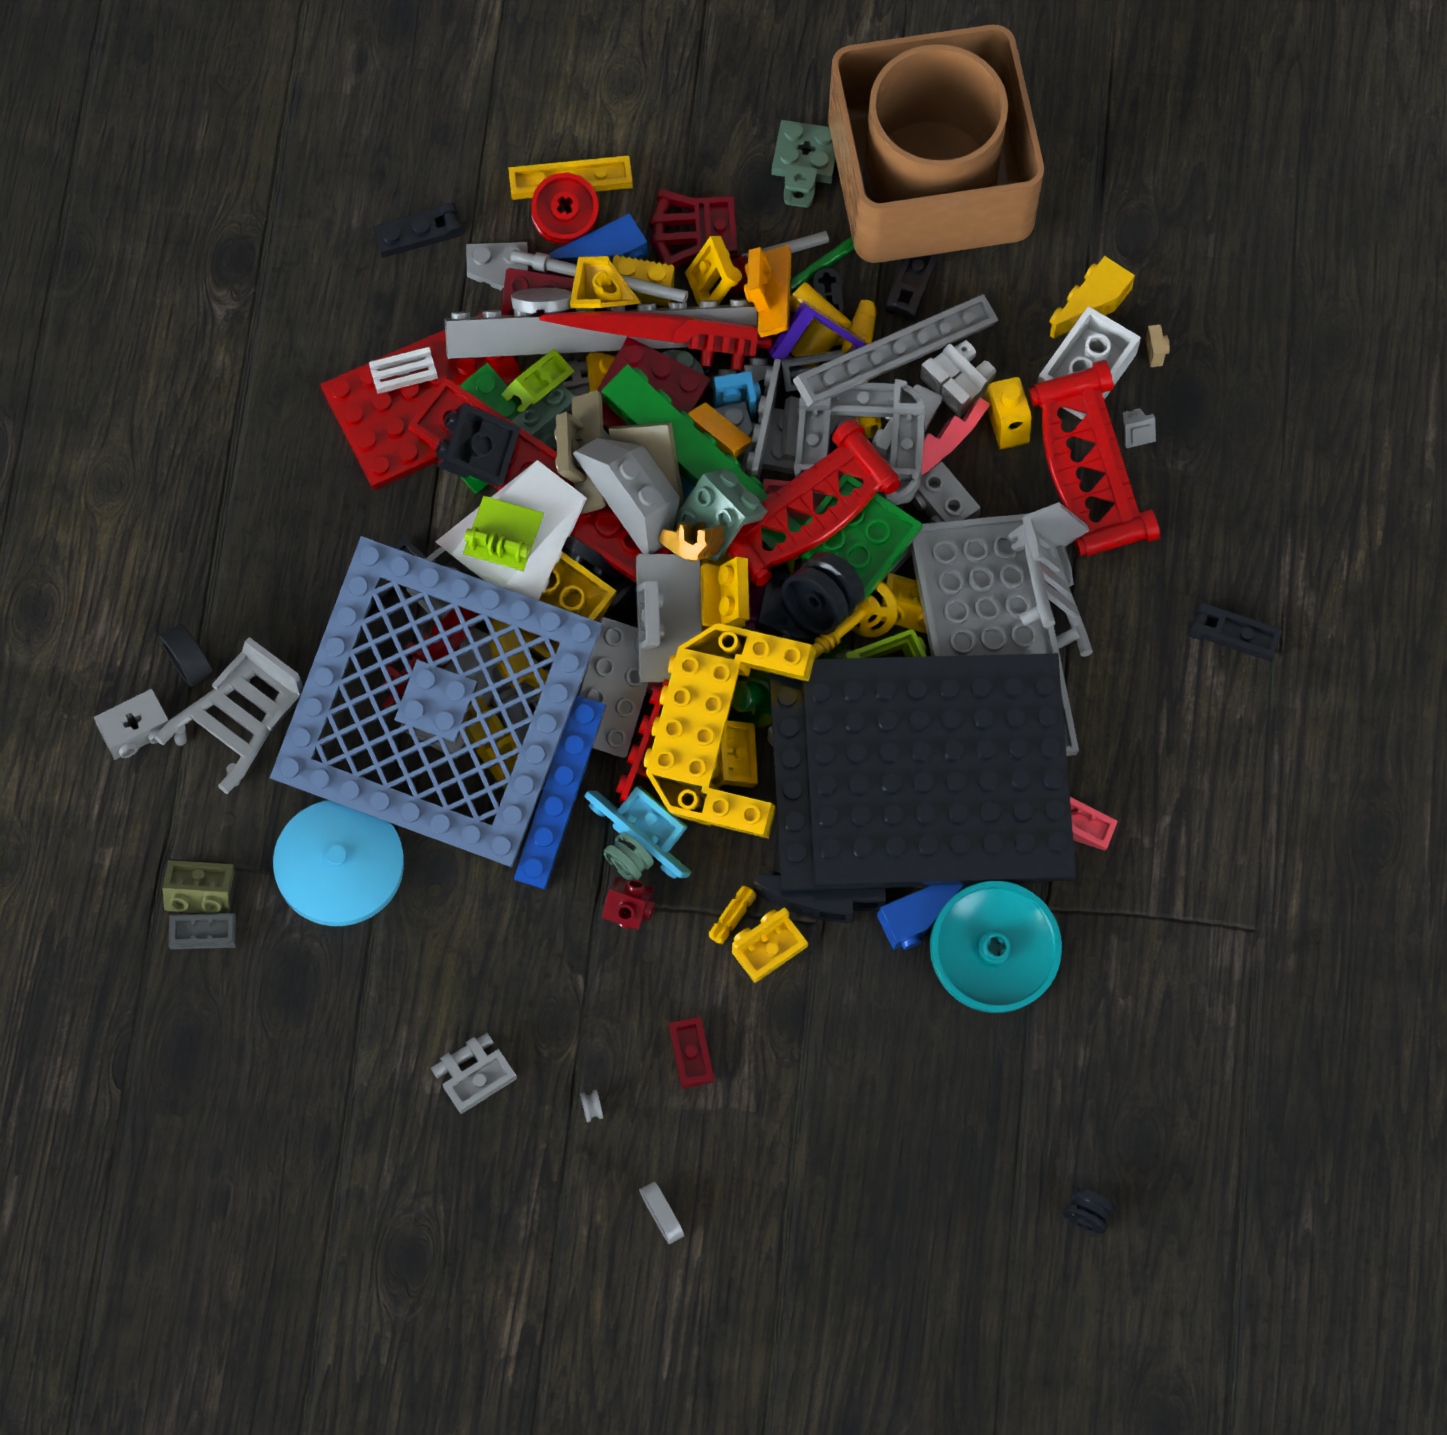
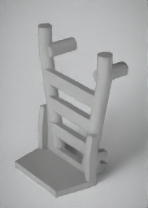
M1058 502L1022 517L1024 523L1008 536L1012 541L1018 539L1016 543L1012 544L1013 550L1020 551L1025 549L1036 600V606L1019 614L1024 625L1041 618L1043 627H1052L1055 624V620L1049 604L1050 600L1066 613L1072 628L1056 636L1058 649L1076 641L1080 655L1085 657L1091 655L1093 651L1069 588L1074 583L1072 568L1065 547L1087 533L1089 528L1088 525Z
M250 637L245 641L242 652L212 684L214 689L170 719L154 736L161 745H164L174 735L175 743L182 746L187 742L185 725L194 720L238 753L241 757L237 764L231 763L227 766V776L218 785L226 794L241 783V779L246 774L269 733L294 708L303 691L299 674ZM257 675L279 693L275 700H271L250 684V679ZM236 690L264 711L266 715L262 722L229 699L227 695ZM215 705L251 732L253 737L249 744L205 710Z

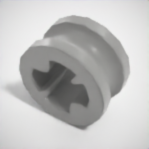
M592 1090L590 1095H586L584 1092L580 1093L586 1121L591 1122L593 1117L603 1119L597 1090Z

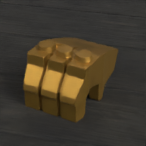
M703 521L698 522L695 526H691L690 522H680L675 531L662 529L658 541L678 556L688 559L690 562H695L718 554L719 548L725 539L724 525L719 524L706 528V523Z

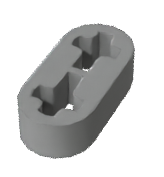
M654 1181L639 1189L648 1210L667 1243L670 1245L683 1238V1230L656 1182Z

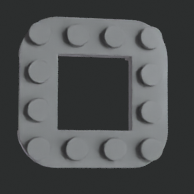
M895 379V384L862 383L810 407H807L802 396L800 397L797 447L794 463L795 477L801 475L829 454L832 415L893 418L890 466L899 475L901 485L891 494L887 495L881 491L877 493L895 506L908 503L913 499L921 482L926 421L923 398L914 388L907 385L906 381ZM854 477L855 479H857V480L860 481L861 483H864V481H863L862 479H859V478ZM816 491L813 492L815 502L821 503L827 496Z

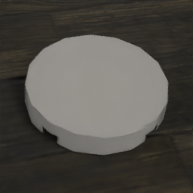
M545 287L520 290L511 295L512 307L516 311L531 314L537 313L536 310H545L548 313L562 312L571 308L572 291Z

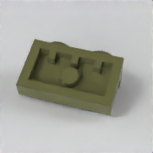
M168 860L162 887L164 910L206 914L229 913V895L234 876L233 864Z

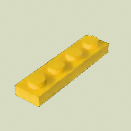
M629 155L508 167L512 200L533 198L535 189L544 179L555 173L565 172L583 177L592 185L595 192L633 188Z

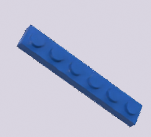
M576 696L557 747L514 880L546 890L604 716L606 704Z

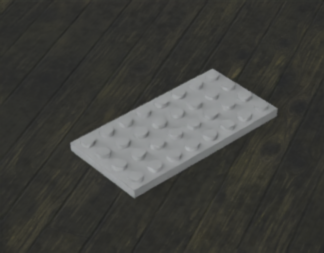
M1028 514L922 524L923 528L910 544L931 656L1058 653L1066 755H1076L1079 752L1054 625L1049 628L1043 627L1041 618L1024 625L1019 614L1036 606V600L1025 549L1020 551L1013 550L1012 544L1016 543L1018 539L1012 541L1008 536L1024 523L1022 517Z

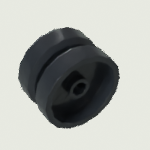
M820 551L813 554L802 564L800 569L793 572L785 580L782 586V599L788 612L802 627L815 634L828 635L840 627L845 619L862 605L865 599V589L861 578L849 563L831 552Z

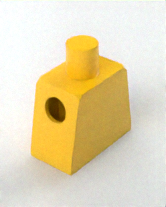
M1014 377L990 383L984 394V400L990 403L987 411L999 449L1030 443L1031 412L1020 378ZM1014 423L1013 425L1017 426V428L1011 429L1009 426Z

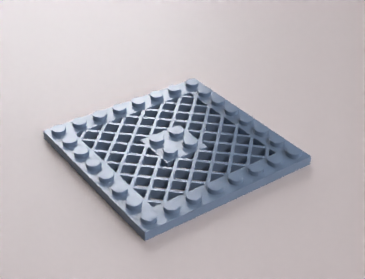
M361 536L270 778L513 868L603 624ZM381 579L389 581V583L378 587ZM400 586L417 591L419 594L405 599ZM395 588L401 602L385 609L379 594ZM430 597L450 604L435 610ZM375 599L380 612L367 617L372 602ZM425 599L431 613L415 620L409 605ZM460 607L480 615L465 621ZM404 608L410 623L394 630L388 615ZM455 610L461 624L445 631L439 616ZM383 618L389 633L373 639L368 624ZM490 618L510 626L496 632ZM434 619L440 634L424 641L418 626ZM485 620L491 635L475 642L469 627ZM363 629L369 642L355 648ZM413 629L419 644L403 650L398 635ZM520 629L541 637L526 643ZM464 630L470 645L454 651L448 637ZM515 631L521 646L505 653L499 638ZM393 639L399 653L383 660L377 645ZM443 640L449 655L434 661L428 646ZM550 640L560 643L557 653H555ZM494 641L500 656L484 662L478 648ZM545 642L552 657L535 664L529 649ZM372 648L378 663L362 669L356 655ZM422 649L428 663L416 660L415 666L412 669L407 656ZM474 651L480 665L464 672L458 657ZM524 652L531 667L515 674L508 659ZM352 659L357 673L344 678ZM402 659L408 674L392 680L386 666ZM453 660L458 674L438 666ZM504 662L510 676L494 683L488 668ZM552 664L544 684L539 669ZM381 669L387 684L372 690L366 675ZM483 671L489 686L475 692L479 682L468 677ZM534 672L540 687L524 694L518 679ZM360 678L367 693L351 700L345 685ZM409 680L401 700L396 686ZM513 682L519 697L503 704L497 689ZM390 689L397 704L381 711L375 696ZM339 690H341L346 703L333 708ZM492 692L499 707L483 714L476 699ZM541 694L533 715L527 700ZM370 699L376 714L360 720L354 706ZM472 702L478 716L464 722ZM523 703L529 718L513 725L507 709ZM349 708L355 723L340 730L333 715ZM397 711L394 720L405 725L390 731L384 717ZM502 713L508 727L492 734L486 719ZM329 719L334 733L322 738ZM379 719L385 735L370 741L363 726ZM481 722L487 737L471 744L465 729ZM529 725L522 744L516 730ZM414 728L435 736L420 742ZM358 729L364 744L349 751L343 736ZM409 730L415 746L400 752L393 737ZM461 733L466 747L451 754L444 739L456 743ZM511 733L517 748L501 755L495 740ZM338 739L344 754L328 761L322 745ZM388 740L395 755L379 762L373 747ZM439 741L445 757L430 763L423 748ZM490 743L497 758L481 765L474 750ZM368 750L374 765L358 772L352 756ZM316 751H318L323 763L313 760ZM418 751L425 766L409 773L403 758ZM470 753L476 768L460 774L453 759ZM518 755L513 771L510 774L505 760ZM347 759L353 774L332 766ZM398 761L404 776L388 782L382 767ZM449 762L455 777L439 784L433 769ZM500 764L506 779L490 786L484 770ZM377 770L383 785L362 777ZM428 772L434 787L419 794L412 779ZM479 773L485 789L469 795L463 780ZM407 781L413 796L392 788ZM458 783L464 798L449 805L442 790ZM507 785L499 806L493 791ZM437 792L443 807L422 799ZM488 794L495 809L479 816L472 801ZM468 804L473 818L452 810ZM495 816L492 825L482 822L486 819Z

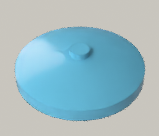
M326 800L305 808L288 822L275 846L273 869L279 891L288 905L299 915L322 925L346 926L371 918L392 900L402 880L404 854L400 838L390 822Z

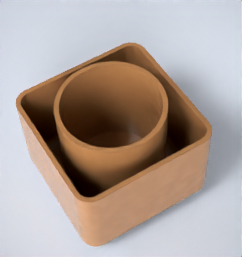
M985 25L848 45L835 53L831 69L828 124L853 245L860 258L870 263H881L1014 243L1026 239L1032 233L1035 226L1044 175V163L1016 40L1010 30L1000 25Z

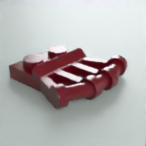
M667 190L659 191L656 198L658 204L654 215L650 217L649 221L650 228L653 229L651 246L656 249L662 260V265L665 263L668 266L672 264L674 270H676L680 265L694 260L710 236H721L729 255L737 254L734 196L692 198ZM672 205L695 211L693 213L667 214L669 206ZM667 226H696V231L665 233ZM697 244L675 255H672L668 248L669 245Z

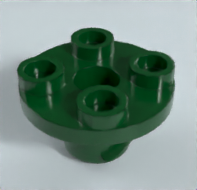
M751 668L749 677L738 675L731 707L739 713L746 723H754V727H768L772 725L769 672Z

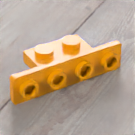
M789 245L767 251H762L761 247L749 250L748 263L745 264V272L748 278V283L744 285L745 295L749 302L754 303L758 311V333L760 337L776 335L789 329L791 249Z

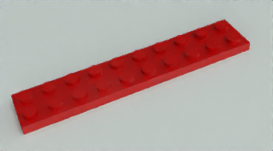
M445 377L408 424V429L436 448L442 438L446 439L449 429L444 428V422L448 413L451 410L455 411L463 403L513 425L516 424ZM521 428L504 483L499 488L493 487L497 490L502 489L537 460L573 488H575V484L558 473L555 465L557 452ZM607 502L605 508L580 514L571 535L600 553L614 569L636 583V556L643 553ZM663 547L654 554L675 553L669 550L668 548Z

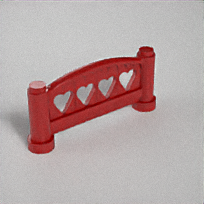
M1105 359L1092 363L1091 368L1037 383L1028 389L1033 407L1039 405L1042 408L1045 454L1057 493L1063 505L1088 525L1089 531L1075 540L1079 556L1086 555V557L1144 539L1147 543L1160 539V530L1153 510L1149 509L1142 512L1138 510L1102 393L1113 390L1114 383L1109 365ZM1061 407L1087 414L1070 433L1064 432L1061 428L1063 420L1057 416V411ZM1070 437L1096 444L1081 462H1073L1070 458L1072 450L1066 445L1067 439ZM1079 467L1105 473L1090 492L1086 493L1080 489L1079 484L1081 480L1076 476V470ZM1088 497L1114 503L1112 508L1099 522H1092L1089 519L1090 510L1085 506V500Z
M856 419L844 422L833 433L832 441L837 445V449L760 504L767 510L763 519L743 525L727 548L726 552L732 559L735 557L748 559V579L751 583H755L757 586L766 584L772 577L770 570L773 566L799 557L826 542L847 526L865 508L877 492H885L888 495L895 492L901 485L899 475L865 437V429ZM842 473L862 479L864 483L860 488H854L850 495L843 496L840 494L839 474ZM816 491L836 497L838 503L833 507H828L824 514H816L814 512L813 492ZM788 510L810 515L812 517L811 523L802 525L801 530L796 533L790 532L788 530ZM762 528L783 533L787 538L783 543H776V547L773 550L766 551L763 549Z

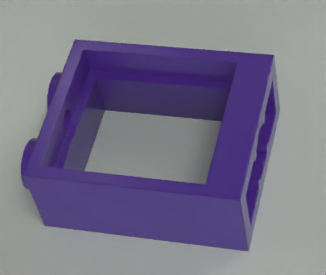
M803 300L789 320V329L781 332L769 353L774 359L792 358L788 354L813 318L852 343L847 353L866 346L867 343L864 339ZM805 365L789 367L790 370L807 368Z

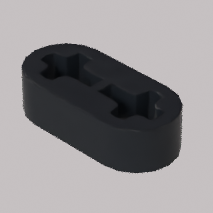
M831 268L820 269L814 275L813 288L843 314L844 305L840 275ZM824 279H829L831 284L830 292L825 293Z

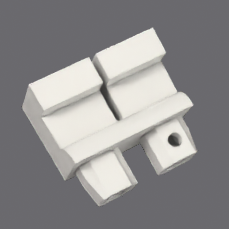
M967 340L955 347L949 343L941 354L934 359L929 358L921 365L920 378L935 393L943 397L942 400L959 417L966 413L976 400L984 396L987 385L996 375V369L988 361H983L976 368L970 363L976 357V350Z

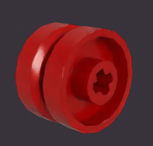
M569 172L555 173L547 177L535 189L531 201L533 224L539 235L548 242L560 246H565L591 233L595 228L599 212L597 194L592 185L583 177ZM562 206H567L570 208V213L566 214L564 211L561 214L559 209Z

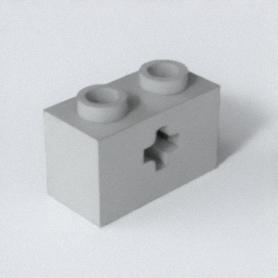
M152 689L94 717L98 730L114 760L120 757L128 758L134 755L138 748L148 743H158L154 736L169 721ZM136 724L138 729L133 730L131 726Z

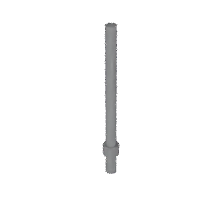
M513 250L511 253V262L532 266L535 271L546 273L549 270L575 277L577 264L552 259L550 255L540 252L531 254ZM621 275L632 291L682 303L687 301L688 291Z

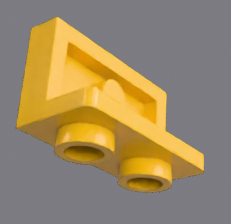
M786 907L778 912L776 909L768 912L760 920L761 924L752 930L749 927L745 928L734 937L732 954L754 983L808 947V942L790 920L789 911Z

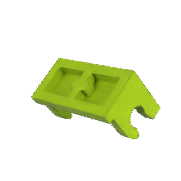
M554 348L518 376L501 395L506 401L514 396H518L522 404L518 406L517 410L524 411L531 404L535 405L575 371Z

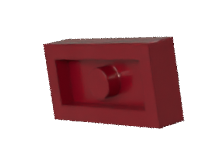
M701 1016L668 1023L681 1088L714 1083Z

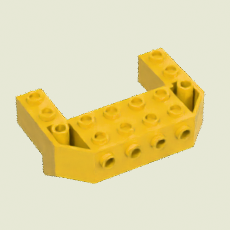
M716 623L680 645L676 655H671L668 664V673H671L669 685H664L660 696V704L663 705L661 716L655 718L652 727V736H655L652 749H647L644 758V767L647 768L646 774L671 814L703 825H714L769 839L776 806L769 802L720 791V788L711 783L738 675L749 677L752 668L809 682L817 651L811 644Z

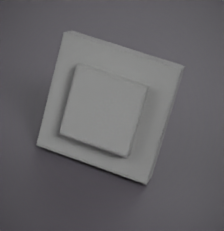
M1141 409L1123 412L1124 445L1126 448L1156 442L1155 416L1153 414L1145 415Z

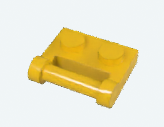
M710 236L685 272L698 306L699 301L717 300L719 305L731 287L736 286L742 278L740 270L733 266L721 236ZM721 276L722 280L710 295L709 291Z

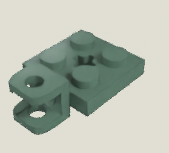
M781 120L771 175L785 177L783 198L786 205L808 208L814 199L816 182L830 184L832 182L836 158L830 129L827 126ZM808 148L812 151L808 155H803L800 149ZM801 192L804 194V197L795 198L793 194Z

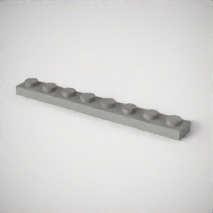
M982 294L799 374L793 379V382L807 407H810L939 350L949 343L952 344L993 326L999 320L985 295Z

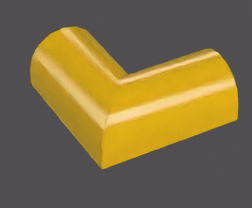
M806 282L790 297V310L793 313L796 312L802 301L805 300L847 329L853 324ZM813 318L790 353L798 357L829 352L842 336ZM819 362L804 365L806 367H814L817 366Z

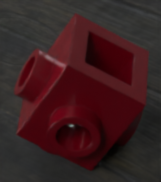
M617 876L608 890L601 918L616 922L623 928L639 930L644 919L650 920L656 903L651 900L654 888L645 886L639 880H627Z

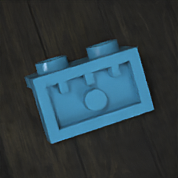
M751 371L714 377V409L745 401L750 420L755 423L761 391L759 382H753Z

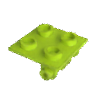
M483 496L472 529L467 528L464 541H467L463 555L524 572L544 513Z

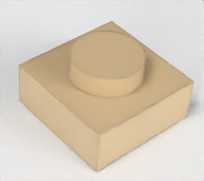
M1161 325L1148 326L1145 342L1150 367L1163 366L1165 354H1169L1170 351L1168 336H1163Z

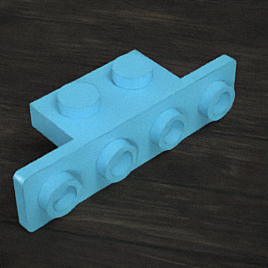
M636 786L619 809L598 791L586 792L584 797L590 801L588 806L599 816L604 817L606 815L614 822L613 828L618 833L624 832L639 842L651 857L654 856L662 863L660 868L667 875L674 879L677 877L688 878L692 872L669 853L688 826L671 814L666 807L641 786Z

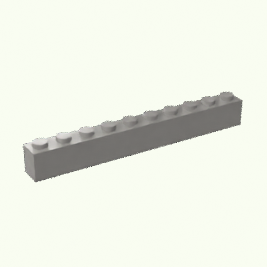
M731 299L730 305H718L717 300L699 301V306L687 307V302H669V308H656V303L638 304V309L625 310V305L607 307V310H605L679 315L757 326V309L754 304H749L747 299ZM576 308V312H595L594 308ZM501 310L483 311V316L470 317V312H452V318H445L446 355L448 359L547 354L554 348L558 353L620 350L627 336L540 321L541 315L552 314L548 312L531 314L514 310V315H501ZM630 337L652 349L688 347V341L683 344Z

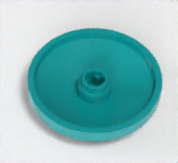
M987 881L963 889L941 909L931 932L930 954L933 968L939 981L956 1000L978 1011L1005 1013L1025 1007L1039 998L1048 989L1059 969L1062 941L1055 917L1048 906L1037 895L1022 886L1010 882Z

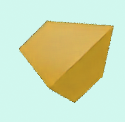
M609 256L578 257L570 300L571 309L642 304L611 263Z

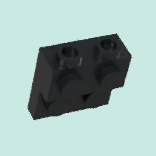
M465 403L456 408L455 411L451 410L444 422V428L449 429L446 439L442 438L435 450V456L439 457L437 467L463 478L468 476L475 477L499 488L504 483L521 428Z

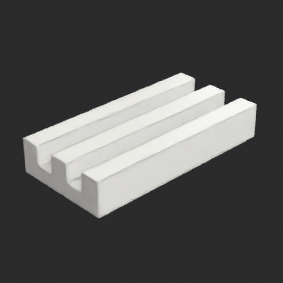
M429 347L369 362L377 394L438 379ZM427 367H428V369H429V370H427V371H423V372L411 374V375H408V376H404V377H400V378H396V379H392V380H388V381H384V382H381V381H380V379H384V378H388V377H392V376H396V375L401 376V375L409 374V373L412 372V371L419 370V369H423V368H427Z

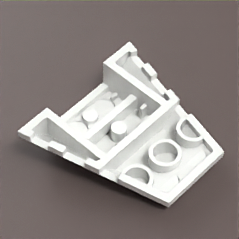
M537 460L491 497L544 513L524 572L463 555L467 541H464L467 528L472 529L479 507L435 542L484 581L539 600L541 594L547 588L550 574L555 564H558L563 553L561 550L567 537H570L587 498Z

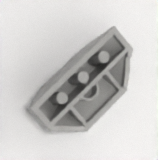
M596 438L573 453L574 457L643 554H654L665 547L658 541V537L662 529H674L680 497L646 448L639 444Z

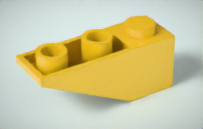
M1106 256L1102 258L1098 265L1093 263L1084 276L1086 279L1081 286L1076 285L1067 297L1069 302L1063 309L1058 307L1049 321L1052 324L1050 337L1054 339L1070 332L1088 306L1104 316L1115 312L1132 290L1135 275Z

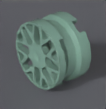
M622 832L615 838L616 843L614 845H608L605 848L603 855L610 865H615L618 869L617 872L627 880H639L642 877L641 872L644 869H649L654 864V861L639 842Z

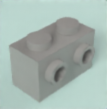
M940 462L921 475L920 486L911 500L919 511L924 510L930 517V523L979 518L981 508L943 462Z

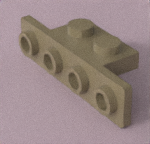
M596 390L573 397L572 415L568 412L557 414L556 428L554 430V436L557 441L555 465L558 473L574 483L575 489L587 498L580 514L606 507L605 499L573 455L576 450L594 439H604L602 394Z

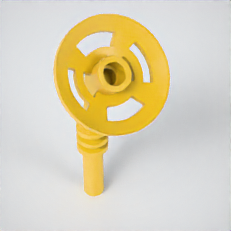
M881 581L875 589L883 596L887 606L880 607L878 600L870 595L867 601H863L862 605L851 616L847 617L844 623L834 632L828 635L820 634V637L815 638V643L812 645L817 650L815 659L823 653L828 654L830 649L835 648V644L838 645L841 642L840 638L850 630L860 636L870 638L887 633L894 626L898 617L897 599L889 586ZM872 615H877L874 621H868ZM883 617L887 618L883 626L872 630L871 627L878 624Z

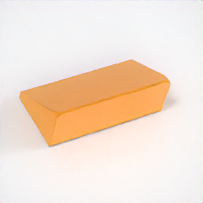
M706 402L688 413L695 422L694 426L702 434L704 432L710 434L717 441V448L725 455L729 453L737 459L752 443V439Z

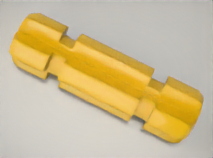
M742 886L736 893V899L731 900L719 917V923H715L709 931V937L716 943L721 945L725 943L730 936L729 931L734 930L747 912V906L750 907L756 899V893L749 887Z

